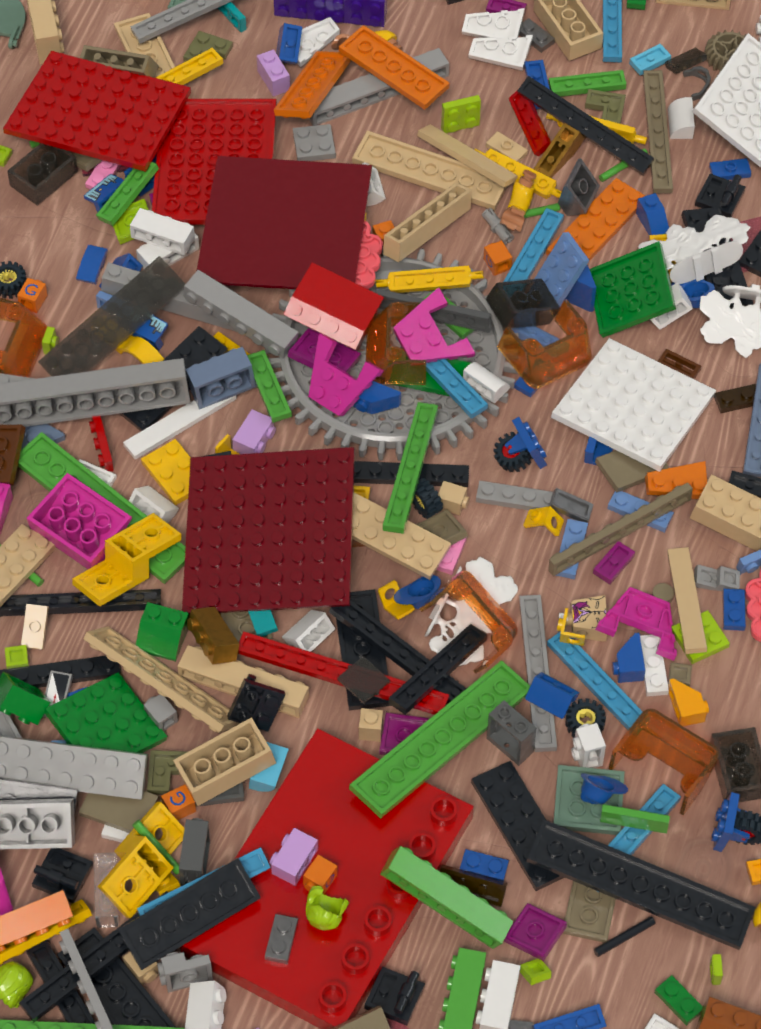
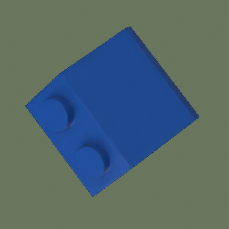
M586 265L565 298V301L592 312L594 311L596 285L589 267Z

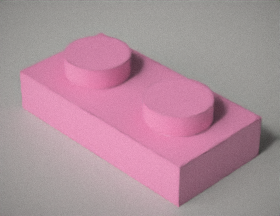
M102 160L96 165L86 181V188L91 190L109 174L115 175L121 165Z
M467 537L451 545L437 568L438 571L453 575Z

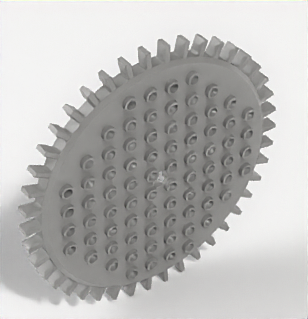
M420 249L417 259L405 257L400 262H397L383 255L382 251V257H380L381 266L375 272L377 280L388 279L389 272L444 268L441 266L442 254L438 253L433 263L424 261L425 251ZM454 260L449 267H457L459 261ZM485 278L476 285L471 284L470 287L441 289L443 295L449 297V300L456 306L461 307L464 305L467 306L465 308L491 313L492 328L489 333L474 330L465 337L470 342L475 356L467 358V356L457 357L456 360L471 363L477 362L508 383L511 389H514L515 379L503 376V373L518 374L519 364L505 362V358L519 359L520 348H506L505 344L518 343L519 334H504L503 330L510 329L515 324L514 318L499 320L498 317L508 313V305L503 304L495 308L492 307L491 304L498 301V291L496 290L484 296L481 292L487 288V280ZM375 282L374 286H372L370 289H368V290H371V291H373V292H376L377 289H382V290L390 291V290H389V287H386V288H384V287H379V288H377V287H376V282ZM289 289L290 297H292L296 289ZM434 290L405 292L400 294H405L418 298H425ZM281 299L279 301V309L285 311L289 302ZM382 309L378 310L359 350L363 349L365 351H358L361 353L360 360L348 373L357 379L365 362H371L384 370L380 377L377 376L373 381L397 391L401 389L406 390L401 392V404L397 408L369 414L361 412L352 406L344 416L334 417L335 413L308 397L312 368L289 358L288 354L284 359L281 357L268 358L272 368H281V371L276 372L275 375L278 382H285V385L281 387L284 396L290 394L292 399L287 401L290 410L296 407L302 410L295 415V423L299 425L310 418L313 423L308 427V434L313 436L320 428L325 429L327 432L324 435V444L327 446L335 436L343 439L341 441V448L349 447L351 442L360 444L359 457L362 458L367 453V447L370 446L378 448V460H383L385 448H396L397 460L401 461L404 452L403 448H405L418 402L435 404L441 408L438 409L429 441L436 455L440 454L439 440L446 438L449 444L455 448L458 442L455 433L461 430L467 438L472 439L473 429L469 424L474 421L485 429L488 420L481 415L482 412L471 419L450 396L389 384V378L395 361H392V358L386 356L385 353L392 352L393 350L398 351L399 348H402L401 344L396 340L393 327L407 316L405 314ZM272 314L275 318L298 331V338L308 329V327L283 315ZM434 321L440 333L447 334L442 335L447 346L463 340L444 323ZM265 348V352L271 354L269 350ZM478 393L488 404V409L485 411L497 417L499 415V407ZM505 393L499 401L507 403L509 394Z

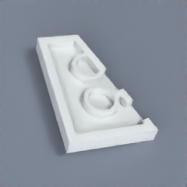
M525 8L516 11L502 10L497 13L466 14L462 34L478 38L496 37L501 39L509 38V36H516L518 38Z
M331 17L302 29L297 62L300 68L313 57L316 51L322 50L340 34V29Z
M533 35L518 38L516 36H509V38L501 39L496 37L473 38L468 56L470 59L523 71Z

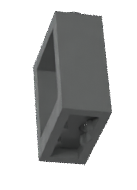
M503 700L489 713L487 739L520 766L534 752L537 728Z
M200 818L186 819L179 864L181 886L206 874L211 840L209 822Z

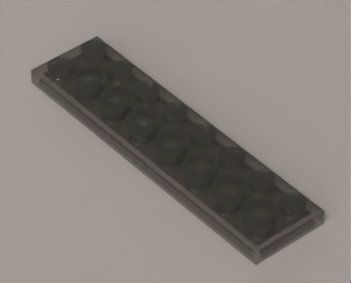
M160 256L157 257L40 359L38 363L50 376L91 371L183 291L184 281Z

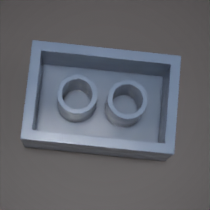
M243 346L232 349L220 356H214L202 363L194 364L186 369L190 391L199 410L256 387L252 364Z

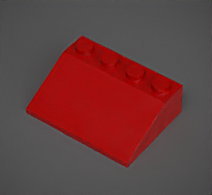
M312 262L293 293L283 315L320 334H325L331 339L358 352L384 297Z

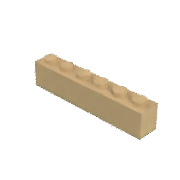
M457 182L384 235L383 255L397 262L403 260L470 210L472 190Z
M188 645L178 664V674L183 678L233 696L237 695L244 678L247 679L248 674H252L256 677L255 682L283 690L285 697L278 711L296 718H300L309 698V687L300 681L294 682L282 675H273L265 672L262 668L247 666L239 660L212 664L208 657L204 655L203 649L198 646L192 647Z

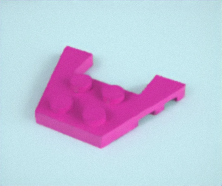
M437 288L393 327V331L411 364L475 356V352L467 338L447 346L430 313L447 306V301L440 288Z
M319 334L308 397L336 415L344 416L357 402L362 392L372 385L373 380L377 376L380 377L384 370L371 362H365L356 379L329 362L337 342L325 334Z
M629 587L613 608L598 622L595 630L614 637L619 622L640 629L660 638L656 650L657 655L674 661L677 656V649L674 648L675 636L672 634L671 628L673 622L670 602Z

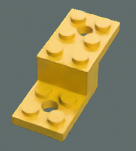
M152 513L105 540V560L72 578V585L101 607L148 579L149 559L181 541V533Z
M156 802L140 820L154 837L155 831L158 828L162 830V837L157 841L170 855L183 841L185 828L162 802ZM135 829L114 850L121 860L97 886L126 918L130 919L137 912V908L142 906L174 868L148 838L141 836ZM128 879L132 881V889L129 892L125 890V883Z

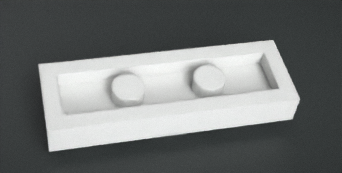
M655 635L640 636L646 670L644 676L646 696L668 695L669 693L664 659L656 654L660 638Z

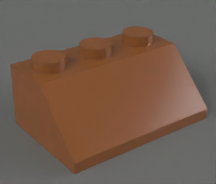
M709 997L702 1007L696 1029H761V1016Z

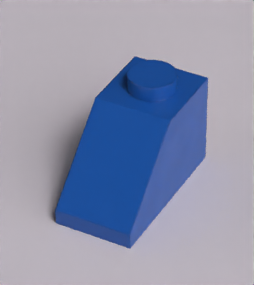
M656 193L638 198L636 214L648 235L666 234L669 225L664 206Z
M373 381L372 385L362 392L353 407L369 414L397 408L401 404V392Z
M635 633L616 654L615 662H612L613 675H617L618 683L644 681L646 670L639 633Z

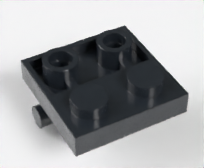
M709 174L695 201V206L702 209L720 207L722 216L732 217L745 192L746 186L739 184L742 177L735 174L732 181Z
M248 674L247 679L244 678L227 714L228 720L242 723L252 717L258 729L268 732L285 697V692L255 682L256 677Z
M50 848L42 865H36L34 869L36 876L32 882V887L51 895L64 890L69 902L74 903L93 867V861L60 848Z
M382 967L365 1002L364 1009L371 1010L381 1006L386 1018L407 1026L425 988V983L418 981L420 975L416 971H411L408 977Z

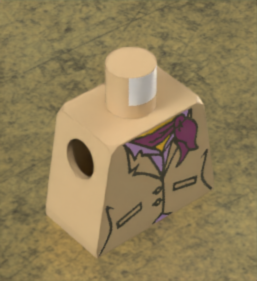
M605 595L573 600L571 602L570 613H568L566 625H571V633L585 635V639L607 641V634L595 630L598 622L607 613ZM558 613L559 621V618L564 617V613Z

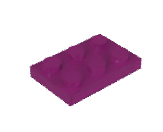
M308 328L288 351V357L313 369L320 333ZM337 342L329 362L349 373L360 360L361 353Z

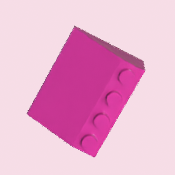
M67 473L26 519L30 529L52 542L56 548L76 562L90 569L105 560V540L126 529L132 517Z

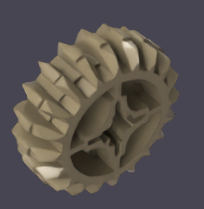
M724 30L723 33L718 31L716 35H712L705 47V58L709 66H713L714 71L719 70L720 72L747 34L741 35L740 31L734 33L733 30L731 32Z

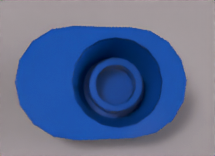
M695 279L680 284L687 294L692 307L695 309L700 308L701 296H707L709 292L715 290L714 285L705 280L697 282Z
M435 575L430 580L421 577L398 590L394 594V600L399 604H411L416 609L430 607L439 598L438 589L441 585V580Z
M581 774V777L584 779L581 786V800L584 802L605 804L613 794H625L628 792L627 786L616 779L606 776Z

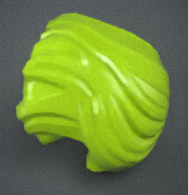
M312 886L306 903V917L309 923L319 930L335 929L341 922L342 914L348 907V900L345 898L328 897L322 893L324 889L321 886Z
M12 961L0 966V1000L11 1009L13 1007L18 1008L20 1006L19 1002L33 984V977L28 969Z

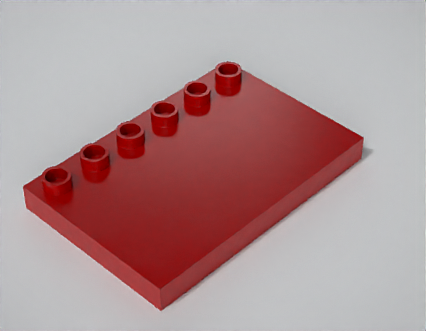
M317 728L235 859L261 847L271 867L270 860L273 854L280 851L285 835L287 833L290 834L294 828L317 839L318 851L305 872L317 855L337 865L338 875L324 895L331 898H345L349 902L348 907L342 914V920L338 927L331 930H319L313 927L306 917V903L309 891L303 885V875L296 886L273 875L270 868L250 878L261 897L260 899L180 947L181 953L184 952V956L189 960L195 955L205 956L209 954L212 972L320 1029H332L356 1017L371 992L381 968L385 967L423 904V902L380 875L391 852L399 846L406 847L412 850L414 855L421 860L430 862L433 868L440 872L442 864L446 865L473 819L474 806L424 782L380 819L349 790L350 784L380 759ZM275 914L298 918L288 964L265 960Z

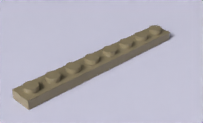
M643 70L649 153L654 157V161L651 164L653 193H672L673 183L662 70Z
M689 483L677 486L668 494L660 495L650 504L642 505L637 511L624 515L613 524L606 525L601 531L588 535L583 541L573 543L563 552L555 553L549 559L548 571L555 576L691 500L693 488Z

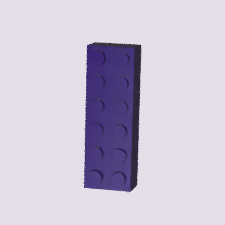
M274 0V16L318 21L331 17L337 23L374 27L385 26L387 0Z

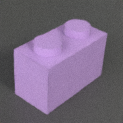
M274 49L257 55V71L272 96L287 92L290 88V75Z
M252 409L232 439L233 450L239 454L263 453L267 440L272 439L276 430L270 417Z
M294 828L290 834L287 833L281 844L282 848L279 852L273 854L270 864L273 875L296 886L318 851V840Z

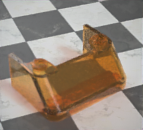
M0 298V320L16 323L5 350H0V373L30 378L42 349V340L47 326L22 303Z
M567 299L563 301L554 319L565 332L566 337L543 347L537 340L532 338L521 341L513 330L507 327L497 345L500 352L531 388H542L588 365L592 358L587 324Z
M394 302L375 316L367 332L365 362H371L384 371L380 377L377 376L373 381L380 384L426 385V360H406V353L402 348L390 347L391 327L396 326L421 302Z
M461 571L452 577L419 610L423 612L431 607L446 593L456 601L464 600L492 631L491 642L496 648L473 670L475 673H478L488 668L511 646L518 629L514 621L470 572Z
M646 709L613 749L608 769L613 770L623 756L632 761H640L647 753L653 755L685 775L680 783L681 790L685 793L680 814L684 815L707 782L718 761L719 751L713 744L659 711Z

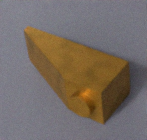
M564 123L534 167V170L552 178L576 153L585 139L578 130Z

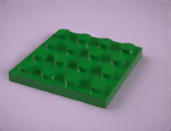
M659 241L589 269L596 285L594 308L599 333L603 338L676 310L664 251Z
M119 673L111 675L45 708V715L67 744L144 753L165 742L167 739V735L144 710V705Z

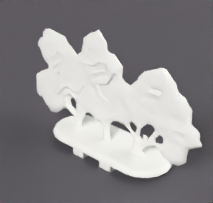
M714 215L706 222L703 232H696L695 228H682L680 225L673 224L666 232L667 240L659 241L663 247L667 269H671V281L683 284L696 279L698 282L703 280L707 274L723 272V268L736 263L742 256L743 247L741 244L747 242L749 237L746 232L751 227L746 223H740L736 218H727L722 215ZM726 238V242L719 245L720 239ZM653 239L639 244L638 248L641 249L658 242V240Z
M752 284L750 287L729 285L723 287L722 291L725 294L733 296L730 300L725 299L716 290L709 292L707 296H701L700 310L710 318V321L705 322L700 329L706 342L722 344L724 341L733 338L735 340V349L745 358L752 354L753 349L761 348L760 285ZM740 298L755 300V304L742 306ZM731 303H734L733 309H730Z
M478 557L477 560L466 562L465 567L468 578L460 582L457 580L462 570L460 566L452 582L448 580L429 616L432 622L424 637L430 634L434 624H439L441 627V635L433 637L429 642L431 650L438 654L470 624L486 633L495 632L497 628H510L508 614L501 610L499 605L511 601L518 592V587L511 576H499L496 578L494 576L493 564L482 557ZM468 583H471V584L474 585V587L471 588V587H468V586H466V585H467ZM454 585L459 586L464 592L463 596L458 598L457 601H452L448 598ZM445 603L455 607L457 610L456 617L449 621H445L440 617V612ZM455 622L456 625L451 626L450 623ZM445 626H448L452 629L454 633L453 638H450L448 636V634L446 633L448 628H446ZM443 635L446 636L447 641L442 639ZM483 644L459 666L483 660Z

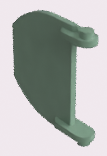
M0 0V35L10 37L8 47L9 49H14V47H18V39L26 23L25 10L19 0Z

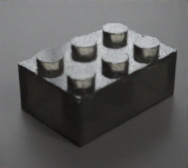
M40 143L12 166L7 173L10 186L38 206L78 172L76 156L69 151Z
M542 278L498 282L485 298L504 329L548 325L561 309Z
M755 727L712 733L709 748L723 799H727L731 792L740 794L739 802L761 799V748Z

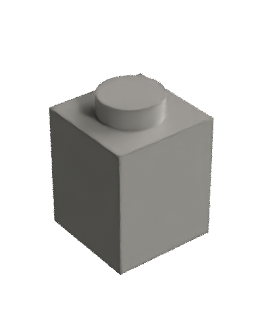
M160 694L153 696L144 704V710L159 729L165 731L178 722L177 711L164 696Z

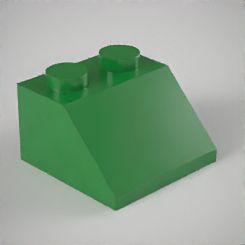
M147 602L140 620L136 646L150 655L176 661L188 631L187 620L189 619V614Z
M2 672L0 677V711L9 716L11 714L19 716L18 719L29 725L32 722L38 725L45 713V708L51 702L41 689L6 672Z

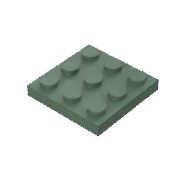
M558 765L553 823L571 831L618 835L621 831L620 825L600 822L602 806L604 804H591L581 800V786L584 780L581 774L606 776L624 784L625 771ZM613 794L605 805L622 807L623 794Z

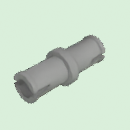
M492 208L486 209L482 213V217L491 226V231L496 233L504 244L510 243L514 239L513 234L510 233L506 226L500 224L501 219L498 218Z

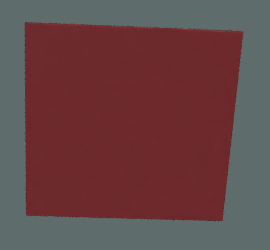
M218 156L197 270H200L222 285L296 289L313 262L355 283L372 165Z
M345 447L191 457L182 611L190 614L191 609L215 607L219 613L350 606L355 448Z

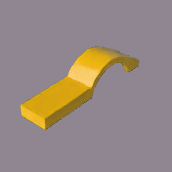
M107 316L101 318L91 327L92 333L120 354L123 352L130 353L142 364L164 360L161 354L148 341L141 337H133Z

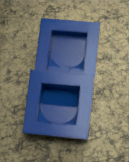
M93 245L87 246L78 269L77 281L97 284L100 269L104 266L108 249Z

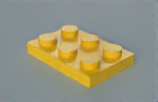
M176 439L141 458L143 466L175 506L188 499L191 458Z

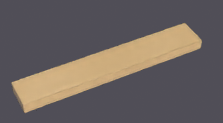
M431 124L418 130L417 136L504 188L514 183L518 175Z
M689 547L667 549L685 654L707 652Z

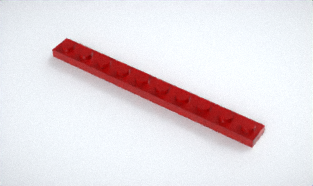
M243 631L239 641L238 654L388 701L389 697L406 683V681L248 632ZM432 690L413 708L435 715L447 705L449 694Z

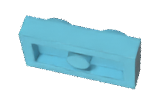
M658 44L630 58L629 64L641 76L643 75V70H653L671 61V55L661 44Z

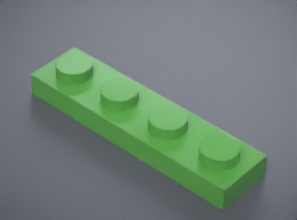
M623 70L549 78L548 82L550 90L559 96L587 94L588 89L599 91L626 89L627 85Z
M151 162L146 172L133 168L96 214L97 218L114 226L158 171L157 164Z
M265 350L247 355L252 364L256 386L272 423L292 417L289 405Z

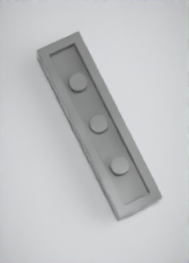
M479 481L476 502L530 510L548 507L553 492Z

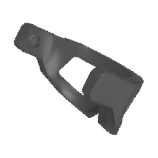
M702 66L684 70V77L695 76L706 83L699 93L691 95L693 101L701 99L710 86L711 76L709 70Z

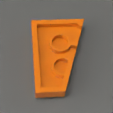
M705 461L663 469L660 472H648L645 476L646 495H666L675 487L689 483L693 488L691 499L699 500L707 484Z

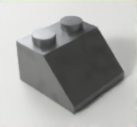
M581 158L577 160L558 201V204L567 216L586 214L600 187Z

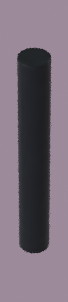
M652 916L648 917L593 949L595 955L600 957L655 925L654 918Z

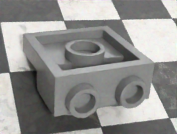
M172 952L161 958L160 963H157L161 985H166L168 993L188 988L190 983L213 981L209 954L205 956L195 955L190 960H186L184 952Z

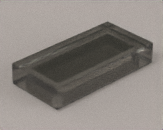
M695 47L666 61L665 66L673 73L678 74L707 60V55Z

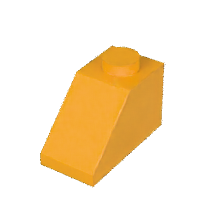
M674 678L669 679V696L679 727L705 722L706 715L709 713L707 701H703L701 693Z

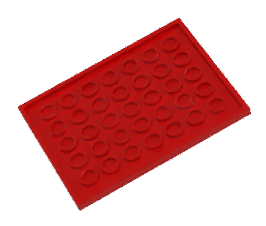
M51 51L6 122L3 130L8 135L146 172L190 96L191 87L114 69L111 66Z
M187 99L157 151L156 164L159 169L155 173L152 211L180 222L189 223L190 225H205L218 156L273 159L276 125L274 108L277 106V99Z

